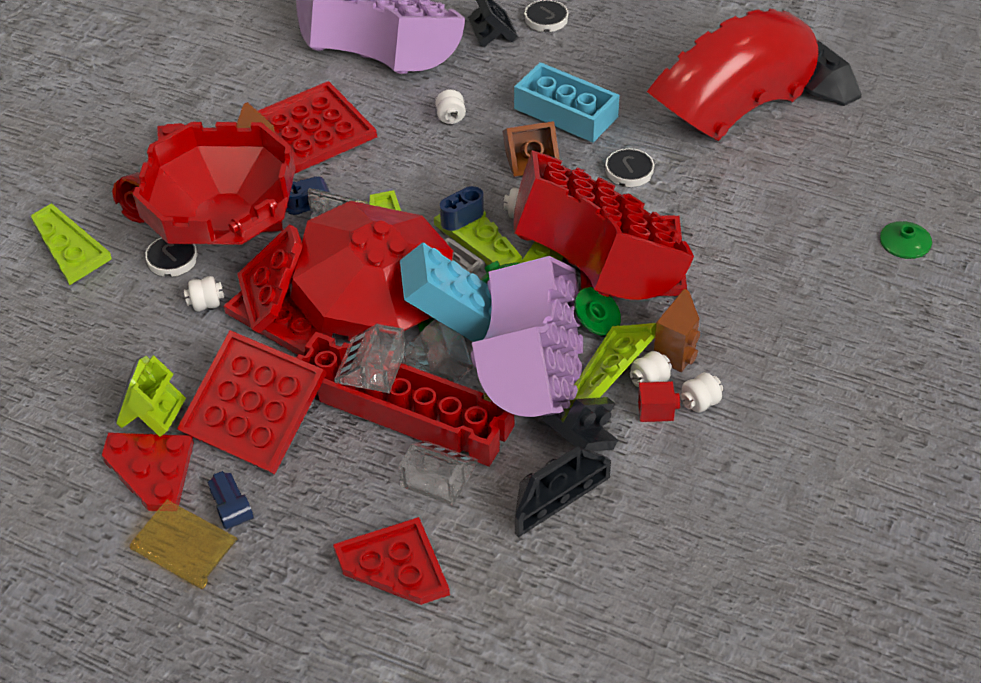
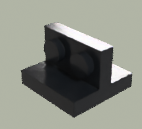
M476 0L479 8L475 9L468 19L479 44L485 48L500 34L505 36L510 42H514L518 35L507 11L494 0Z
M608 397L576 399L571 408L563 409L564 411L561 413L543 416L542 418L544 422L575 447L580 446L593 452L613 450L619 441L603 428L610 420L611 411L616 404Z

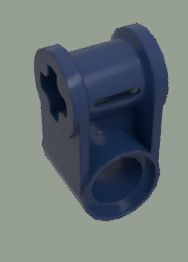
M314 176L309 179L293 182L291 187L293 192L290 191L286 212L291 215H299L303 212L323 209L329 206L333 197L325 180L320 176Z

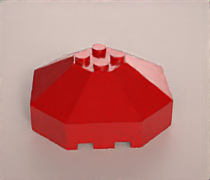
M190 122L149 145L147 150L148 161L143 162L139 174L140 185L135 187L133 193L139 216L168 244L242 245L285 218L295 174L291 146L262 122H251V128H238L237 122H216V128H203L202 122Z
M348 201L307 221L302 240L303 247L293 276L291 299L319 333L332 337L333 333L349 336L348 341L354 342L356 336L366 330L361 344H368L371 342L373 328L389 331L391 335H400L424 320L432 318L404 300L400 260L422 242L431 248L439 250L443 256L451 261L453 250L422 215Z

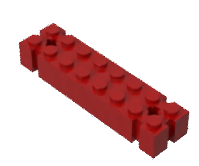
M315 332L305 345L306 355L298 354L296 357L327 372L317 392L320 402L457 454H460L461 451L469 452V458L488 467L491 466L500 451V441L505 442L515 426V414L503 410L492 400L491 402L484 400V393L360 347L350 370L340 376L352 345L344 342L342 346H338L335 343V338L319 332Z

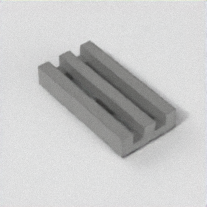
M448 237L444 240L454 252L452 261H456L463 269L470 273L478 274V269L482 271L485 268V261Z

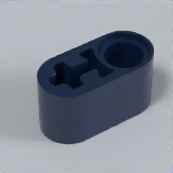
M476 186L465 187L442 199L440 202L441 226L448 231L458 230L478 220L484 214L483 191Z

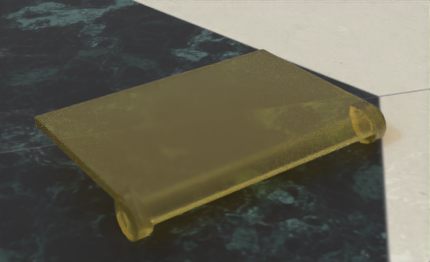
M166 500L132 540L129 548L199 589H203L207 585V577L237 541V537Z

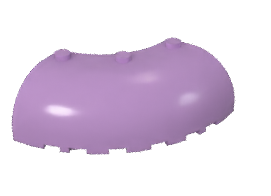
M296 0L300 31L310 48L314 50L328 48L358 53L361 57L374 58L381 61L400 74H406L408 71L427 70L444 62L457 48L464 30L465 18L453 9L447 11L444 9L445 4L430 0Z
M551 256L490 271V280H488V290L492 298L490 326L483 340L472 342L473 351L471 352L472 363L477 368L478 377L484 391L496 405L515 415L542 417L563 412V409L570 406L569 400H573L576 397L578 389L574 384L582 373V364L578 354L583 353V336L581 334L578 335V327H580L581 322L576 315L574 307L575 297L579 293L575 268Z

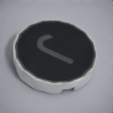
M538 0L527 6L525 10L526 24L531 29L539 32H544V29H550V32L557 31L563 28L568 21L567 7L555 0Z
M631 148L620 149L613 152L607 158L605 172L607 177L618 185L620 182L625 184V187L641 186L651 179L654 172V162L647 153L641 150Z
M162 237L151 243L146 250L147 266L151 272L159 276L171 274L172 277L184 274L194 267L198 257L195 244H168Z

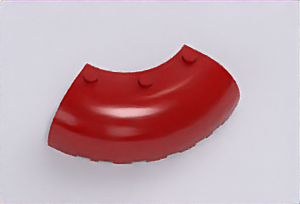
M760 9L747 12L744 17L738 18L735 16L720 23L719 29L713 33L707 31L694 41L696 45L687 52L682 51L677 56L679 60L671 69L666 67L647 92L679 117L710 137L720 141L732 125L755 107L777 99L794 102L802 94L804 87L815 71L818 61V43L812 29L795 15L786 11H776L775 9H769L765 12Z
M533 150L531 151L516 200L514 234L523 240L538 242L567 258L570 264L577 266L586 274L594 290L603 296L610 297L613 295L630 300L649 299L669 291L681 281L687 273L694 255L687 242H680L678 239L679 232L666 225L668 221L657 212L650 214L643 209L645 204L631 194L621 195L614 191L615 185L600 177L595 181L581 168L577 167L576 170H571L561 165L562 161Z

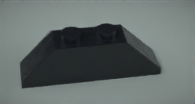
M817 40V65L804 89L813 96L827 101H835L841 106L860 99L862 94L850 64Z
M577 446L559 458L550 460L545 467L537 472L526 475L519 485L515 512V534L518 538L610 478L611 460L604 455Z

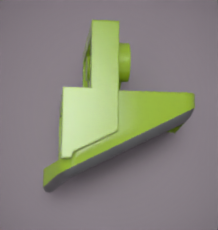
M144 355L135 360L115 415V422L120 428H123L139 417L157 435L162 436L170 428L186 397L169 382L174 374L154 355L150 358Z

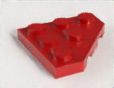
M290 224L237 274L251 329L258 333H261L278 317L303 247L298 229Z
M108 432L102 458L104 463L116 472L123 484L132 493L136 494L148 511L178 512L194 440L190 435L159 436L157 434Z
M419 517L333 544L336 558L344 576L420 605L450 595V588Z

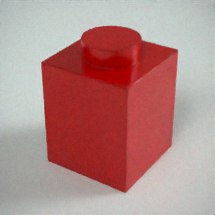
M673 381L639 382L638 408L640 422L674 421L675 410L680 409L679 393H674Z

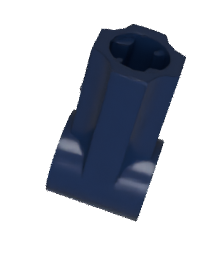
M223 471L214 474L211 480L208 481V486L217 504V512L224 529L227 530L254 519L250 504L245 494L241 495L232 474Z

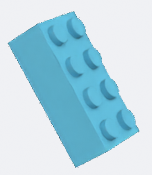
M540 62L514 86V109L544 122L554 121L555 127L594 143L618 118L620 95Z
M423 242L400 260L405 301L472 342L485 338L487 330H489L492 311V298L488 290V284L480 280L476 274L463 269L456 261H451L443 256L439 250L431 248Z

